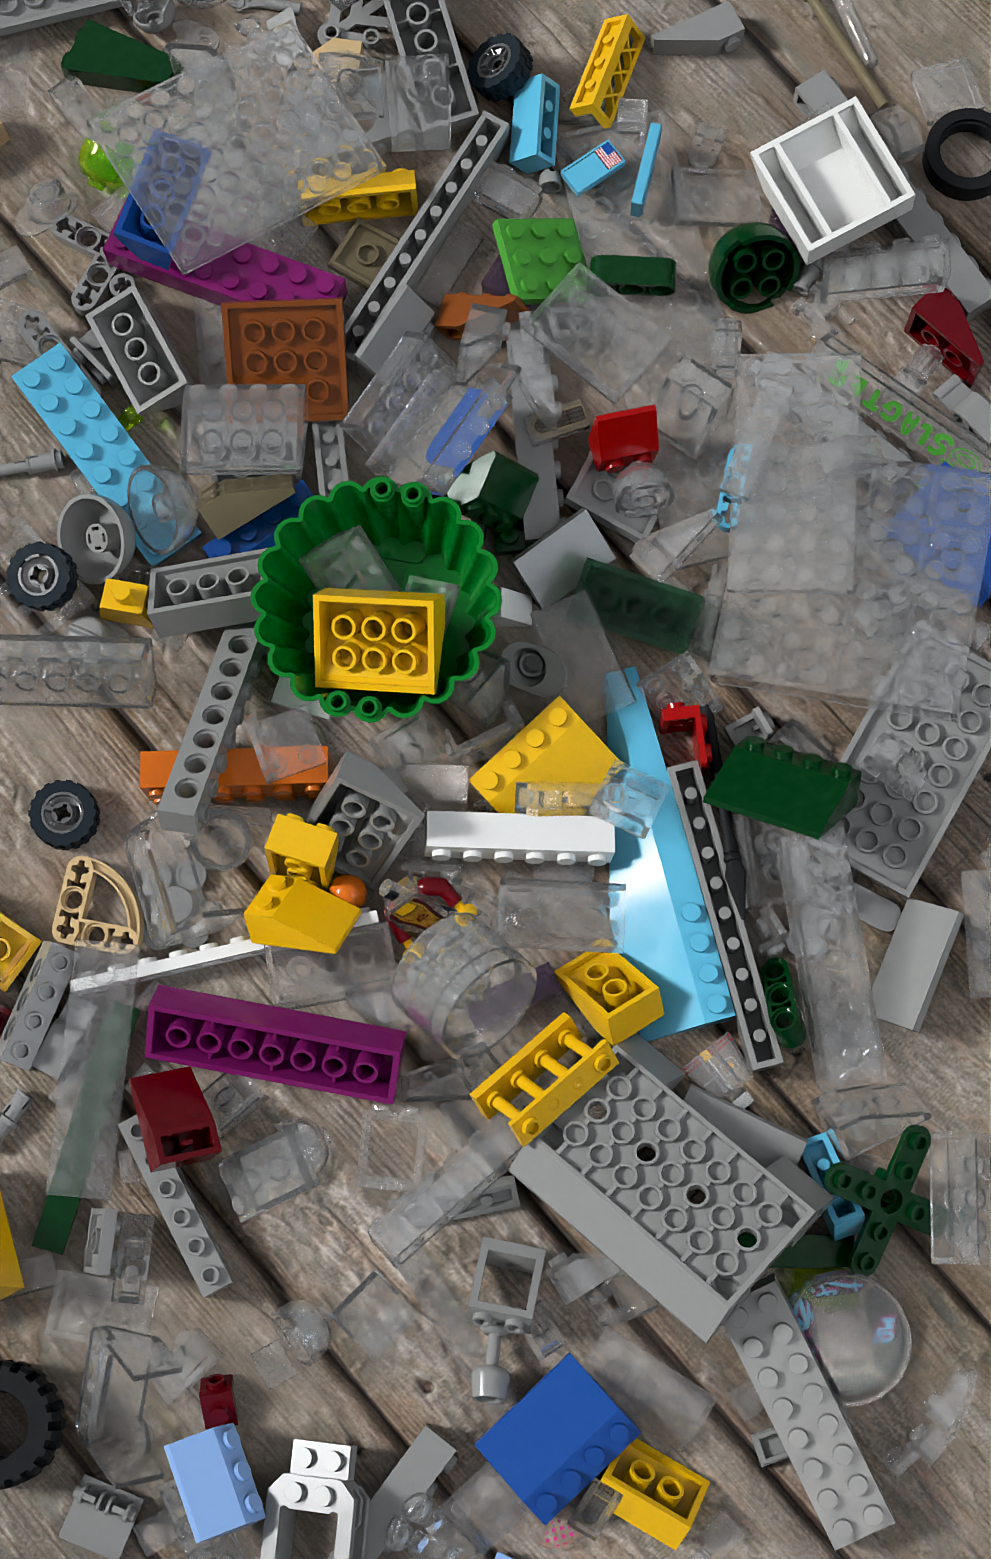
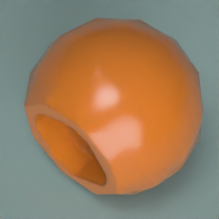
M352 874L337 876L330 884L328 893L358 908L365 904L368 894L365 883L358 876Z

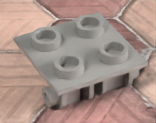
M84 1474L80 1485H77L72 1496L74 1500L58 1537L108 1559H120L144 1499Z

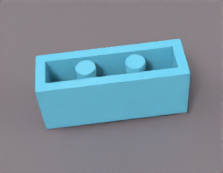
M543 73L526 80L524 86L514 95L509 163L527 174L555 166L560 85Z

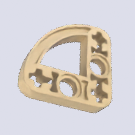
M77 856L69 861L66 868L52 925V934L58 942L66 946L131 957L136 955L142 947L144 936L142 909L134 890L118 872L94 858ZM84 864L89 869L88 874H82L80 880V875L76 873V869L82 868ZM97 875L105 878L120 895L125 906L128 927L87 919ZM80 880V883L86 887L82 889L78 886H72V882L79 884ZM73 893H80L83 898L81 905L76 909L69 908L67 904L69 896ZM65 912H67V913H69V914H71V915H74V916L79 915V916H78V919H77V920H76L75 918L71 917V921H70V918H68L67 916H64V914H65ZM70 921V927L74 928V933L68 934L65 939V935L61 933L62 928H67ZM96 928L103 929L105 933L104 940L100 944L93 945L89 940L90 933ZM129 934V938L133 940V944L127 945L124 950L123 945L112 942V937L126 939Z

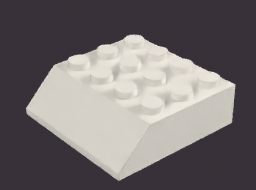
M856 96L750 152L763 192L806 265L892 221L913 208L916 194Z

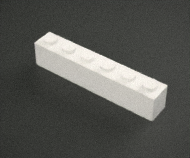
M427 811L424 821V857H432L435 861L463 858L467 862L494 859L498 863L526 860L529 864L557 861L561 865L588 862L592 866H602L610 863L615 854L614 817Z

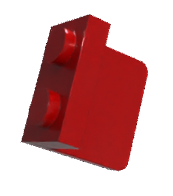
M684 702L670 703L666 705L667 708L661 710L659 719L660 734L691 731L695 760H698L703 777L706 769L710 768V762H712L710 743L705 744L704 742L706 732L708 731L706 713H700L699 704L685 706Z

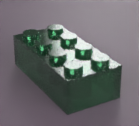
M587 557L567 616L572 620L685 658L706 600L704 596Z

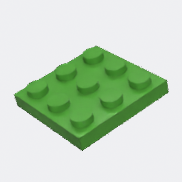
M573 218L496 219L492 227L510 293L520 297L524 305L590 303L595 298L594 292L589 289L590 277Z

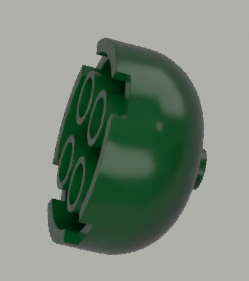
M748 222L727 231L715 244L708 262L709 280L719 299L729 306L731 310L745 314L773 307L774 305L770 300L780 298L787 290L790 292L797 281L800 271L799 255L789 238L777 227L763 222ZM753 284L762 296L768 297L766 300L756 304L737 300L749 296L753 290Z

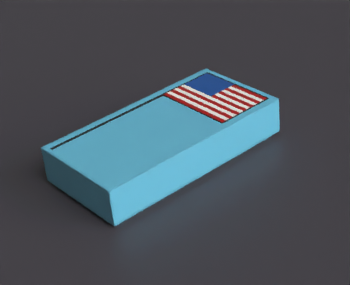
M608 139L561 170V177L575 195L579 197L623 168L625 160Z

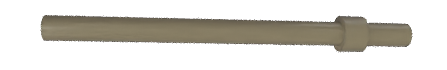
M803 0L809 3L879 110L886 108L889 105L888 100L822 1Z

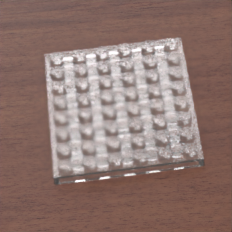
M292 20L88 118L86 122L87 127L183 275L385 172L387 167Z

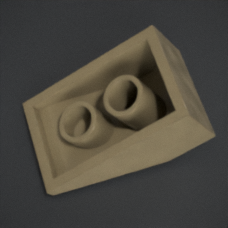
M290 473L225 479L218 484L216 481H212L200 490L202 493L199 495L198 510L219 540L295 494V479Z

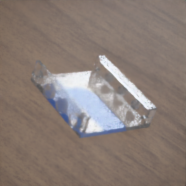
M432 369L365 465L377 477H389L399 487L409 482H420L427 486L431 494L444 497L513 397L494 378H491L482 390L454 385L439 369Z

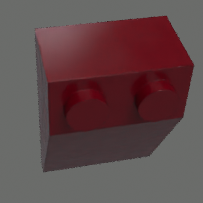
M936 283L912 307L904 332L953 375L956 374L968 388H971L981 371L984 359L959 301L956 300V296L948 288H942Z

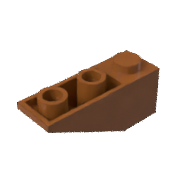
M465 292L445 294L434 326L449 340L474 341L530 316L531 311L522 303L520 297L513 294H506L505 296H494L489 293L470 295Z

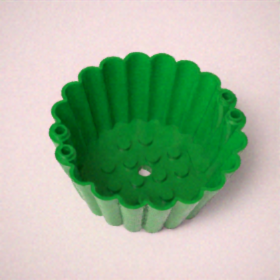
M379 476L367 481L364 487L353 481H343L335 485L330 492L329 498L323 495H313L301 504L299 518L291 517L278 524L274 532L276 546L269 547L263 551L258 559L257 567L263 579L256 583L250 596L254 609L261 613L254 625V635L259 643L270 648L268 653L270 669L278 676L290 678V687L293 694L303 701L319 700L321 708L330 716L341 717L354 713L357 718L368 723L378 722L390 713L399 718H410L421 710L424 701L431 704L444 702L452 695L455 682L471 678L479 667L478 654L491 646L495 639L496 629L491 619L497 614L502 604L501 592L497 586L492 584L498 572V562L493 554L481 549L484 543V534L481 527L473 521L461 520L460 507L453 499L448 497L432 499L430 490L420 482H409L398 487L395 481L389 477ZM324 588L445 594V631L437 693L432 695L315 687L313 594Z

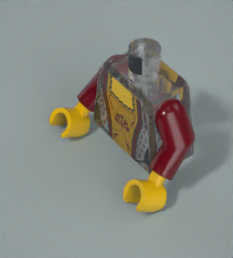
M411 872L399 882L386 879L379 888V894L384 897V916L398 943H403L406 948L402 958L404 963L409 966L414 962V957L411 953H414L419 961H421L424 954L423 946L418 942H412V937L418 940L457 911L455 921L461 928H467L470 922H473L477 916V908L470 903L463 904V898L456 891L455 885L449 883L443 877H430L418 872Z

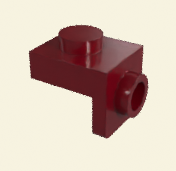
M213 1374L201 1379L199 1399L206 1430L230 1423L238 1425L232 1374Z

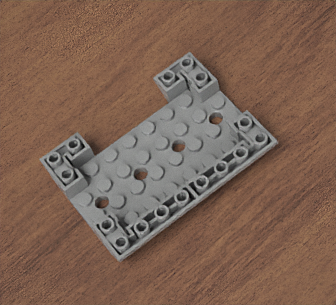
M636 1034L612 1048L619 1064L531 1142L522 1147L510 1166L509 1172L701 1341L707 1344L750 1296L751 1287L789 1245L793 1247L834 1201L835 1197L785 1156L766 1168L761 1166L672 1091L685 1077V1073L640 1035ZM599 1105L606 1109L607 1114L602 1119H593L588 1114L589 1109ZM643 1147H650L655 1151L656 1156L651 1161H642L637 1156V1152ZM693 1189H699L704 1192L706 1199L700 1204H693L687 1199L688 1192ZM743 1232H750L756 1237L757 1242L754 1246L746 1248L739 1244L738 1236Z

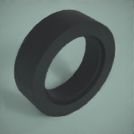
M962 108L951 111L942 116L933 125L928 134L922 154L924 173L931 185L949 198L960 201H974L991 195V170L978 177L959 176L949 170L944 164L940 154V146L949 136L959 132L976 133L984 137L991 144V113L976 108Z

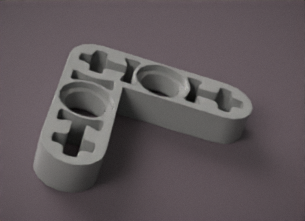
M59 213L50 222V229L55 239L93 258L71 296V302L76 312L85 316L102 305L110 291L109 283L111 279L121 273L122 269L109 265L103 252V245L106 243L110 235L109 233L71 214ZM68 223L71 231L76 233L75 238L72 232L65 229L60 232L58 227L60 225L66 226ZM88 234L95 235L97 241L94 245L87 247L82 244L84 236ZM98 271L108 273V277L103 283H95L92 281V277ZM89 296L92 303H85L82 306L80 303V299L82 298L86 300Z

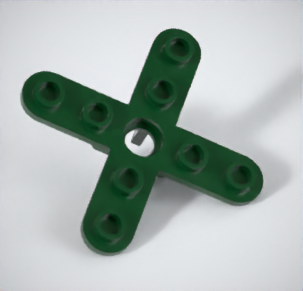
M913 1124L904 1130L887 1170L878 1167L875 1175H871L844 1162H838L833 1164L826 1172L825 1186L828 1191L860 1205L866 1217L848 1258L850 1270L859 1277H868L875 1272L897 1222L934 1238L944 1237L953 1226V1215L948 1208L910 1192L931 1145V1134L924 1126ZM891 1190L893 1197L885 1194V1192ZM881 1199L890 1204L887 1207H881Z

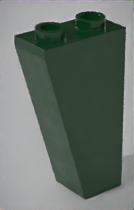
M89 19L84 27L77 31L75 43L70 52L67 51L61 61V68L66 81L70 83L165 97L173 95L184 75L179 58Z

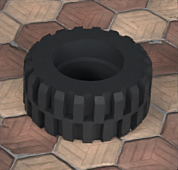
M0 1360V1392L11 1394L22 1403L28 1417V1432L21 1447L9 1455L0 1456V1490L25 1483L39 1475L45 1466L50 1465L55 1458L53 1454L56 1449L61 1447L63 1438L60 1437L61 1431L66 1428V1419H62L61 1410L65 1409L63 1400H58L56 1396L58 1389L55 1384L49 1383L45 1379L47 1375L41 1370H34L30 1364L14 1362L13 1360Z

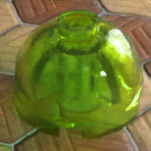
M87 137L82 142L78 153V166L81 173L89 178L87 184L100 191H104L105 187L117 189L126 185L134 175L138 164Z

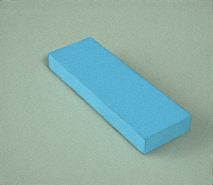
M650 124L631 201L630 216L641 217L643 214L661 141V124Z

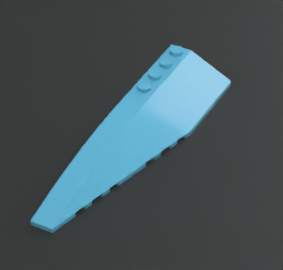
M633 666L606 673L607 747L626 766L608 783L607 787L608 817H614L615 854L609 863L610 926L617 952L659 987L665 1015L639 1030L640 1036L649 1042L733 1020L736 1014L675 796L636 667Z

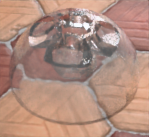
M148 464L135 468L130 475L127 489L128 506L134 527L143 543L151 551L160 555L171 553L184 545L194 532L199 512L197 497L189 482L181 474L169 467Z

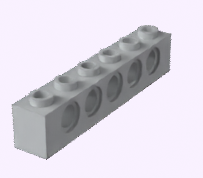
M137 1114L117 1124L203 1298H209L237 1283L180 1167L151 1173Z

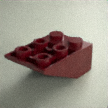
M191 1066L129 1078L151 1173L212 1160L222 1152L215 1120Z

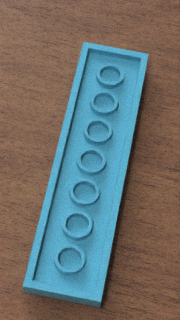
M61 342L11 376L98 495L114 500L128 513L136 532V547L152 569L157 568L202 536L195 523Z

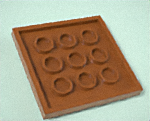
M343 297L225 301L221 303L230 424L350 419Z

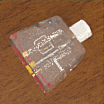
M729 1031L681 1068L685 1073V1078L690 1083L724 1100L729 1098L736 1106L745 1109L754 1102V1099L743 1087L754 1076Z

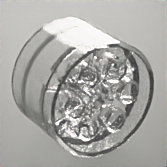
M466 912L456 913L434 923L411 944L396 968L392 980L391 994L395 1005L450 1057L469 1059L492 1049L517 1026L534 997L537 973L531 962L477 915Z

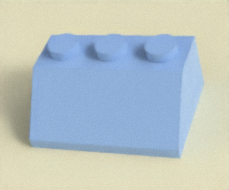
M234 1423L213 1427L164 1446L196 1544L240 1531L266 1518L262 1500L258 1495L251 1474V1468L247 1463Z

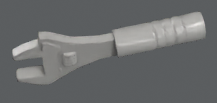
M286 0L227 1L228 5L237 9V13L250 8L284 11L287 8L293 7L294 14L301 15L303 11L302 3Z

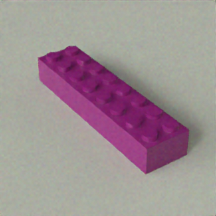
M123 207L103 247V252L109 265L219 306L225 301L343 297L344 303L348 294L345 278L187 221L169 270L139 259L113 235Z
M158 985L148 1008L145 1058L393 1105L400 1084L407 1031Z

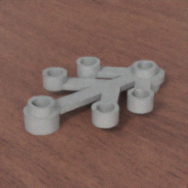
M330 0L331 7L328 22L320 26L317 37L321 46L332 38L362 41L363 46L366 48L376 49L380 45V34L376 29L393 32L388 16H373V14L385 7L383 0H371L364 6V0H352L350 15L341 22V9L347 0ZM356 26L371 28L367 29L363 34L349 32ZM328 33H336V35L333 37L327 36ZM373 36L376 37V40L370 42L367 38Z

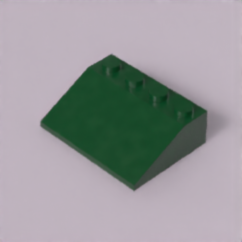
M747 736L734 746L704 795L703 802L820 840L857 805L862 771L852 768L847 763H834L824 760L818 754H805L795 751L789 745H776L766 742L764 738L759 736Z

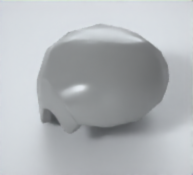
M137 0L136 9L133 12V21L136 27L147 34H155L165 30L175 19L173 0Z

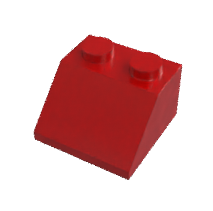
M655 404L596 416L588 442L597 472L615 473L626 466L644 467L655 460L659 451Z

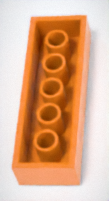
M328 746L229 749L225 773H220L217 796L211 799H215L217 803H232L234 798H246L247 802H263L265 797H277L278 801L287 802L294 801L296 796H308V800L315 801L333 772L332 755ZM179 750L140 751V789L156 805L160 803Z

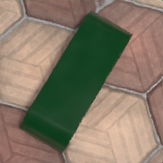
M597 255L590 260L589 289L592 292L643 296H669L675 293L676 261L664 257Z
M779 957L771 958L761 968L769 1021L780 1044L785 1048H796L806 1039V1028L797 982L786 960Z

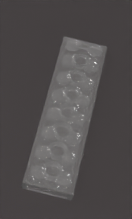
M76 939L46 1195L111 1200L119 1135L117 1124L120 1123L140 945Z

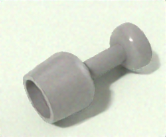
M495 1326L480 1327L482 1333L488 1336L486 1364L479 1365L472 1371V1399L480 1403L502 1404L506 1400L510 1374L505 1368L499 1366L501 1337L509 1335V1332L504 1328Z

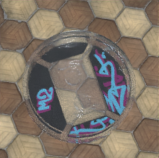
M839 1270L817 1275L802 1284L793 1293L788 1302L840 1406L865 1405L881 1398L894 1388L908 1366L912 1350V1336L905 1311L889 1288L871 1276Z

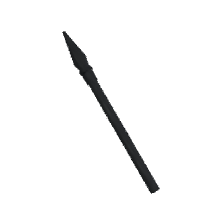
M703 693L698 696L700 711L701 713H706L708 731L706 732L705 739L706 743H710L712 762H710L712 780L714 781L723 765L710 694ZM717 807L723 837V861L726 864L725 880L741 920H745L746 870L741 863L742 856L735 838L731 811Z

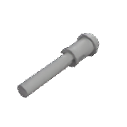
M54 448L49 453L26 456L25 460L1 464L0 477L28 472L29 475L51 470L60 472L66 466L62 450L57 451Z

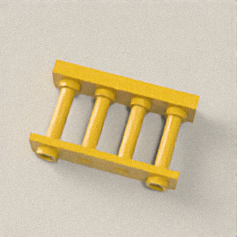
M563 1012L469 1095L486 1119L490 1120L499 1111L510 1119L508 1125L519 1143L525 1147L618 1065L619 1061L607 1040H601L594 1048L582 1042L581 1039L583 1037L571 1016ZM571 1049L582 1056V1058L568 1069L557 1060ZM548 1070L557 1076L558 1079L544 1090L533 1081ZM524 1090L535 1099L520 1111L509 1102Z

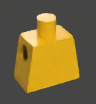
M106 579L100 603V618L154 629L146 609L149 586Z

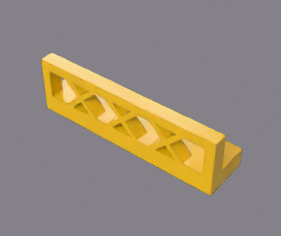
M628 14L604 20L569 108L575 117L592 113L604 129L611 128L646 38ZM629 34L634 39L631 48L629 43ZM621 54H622V56H623V63H624L623 70H621V63H620V56H621ZM612 77H614V83H615L614 93H613V91H612V85H611V79H612ZM604 98L606 105V113H604V111L600 108Z

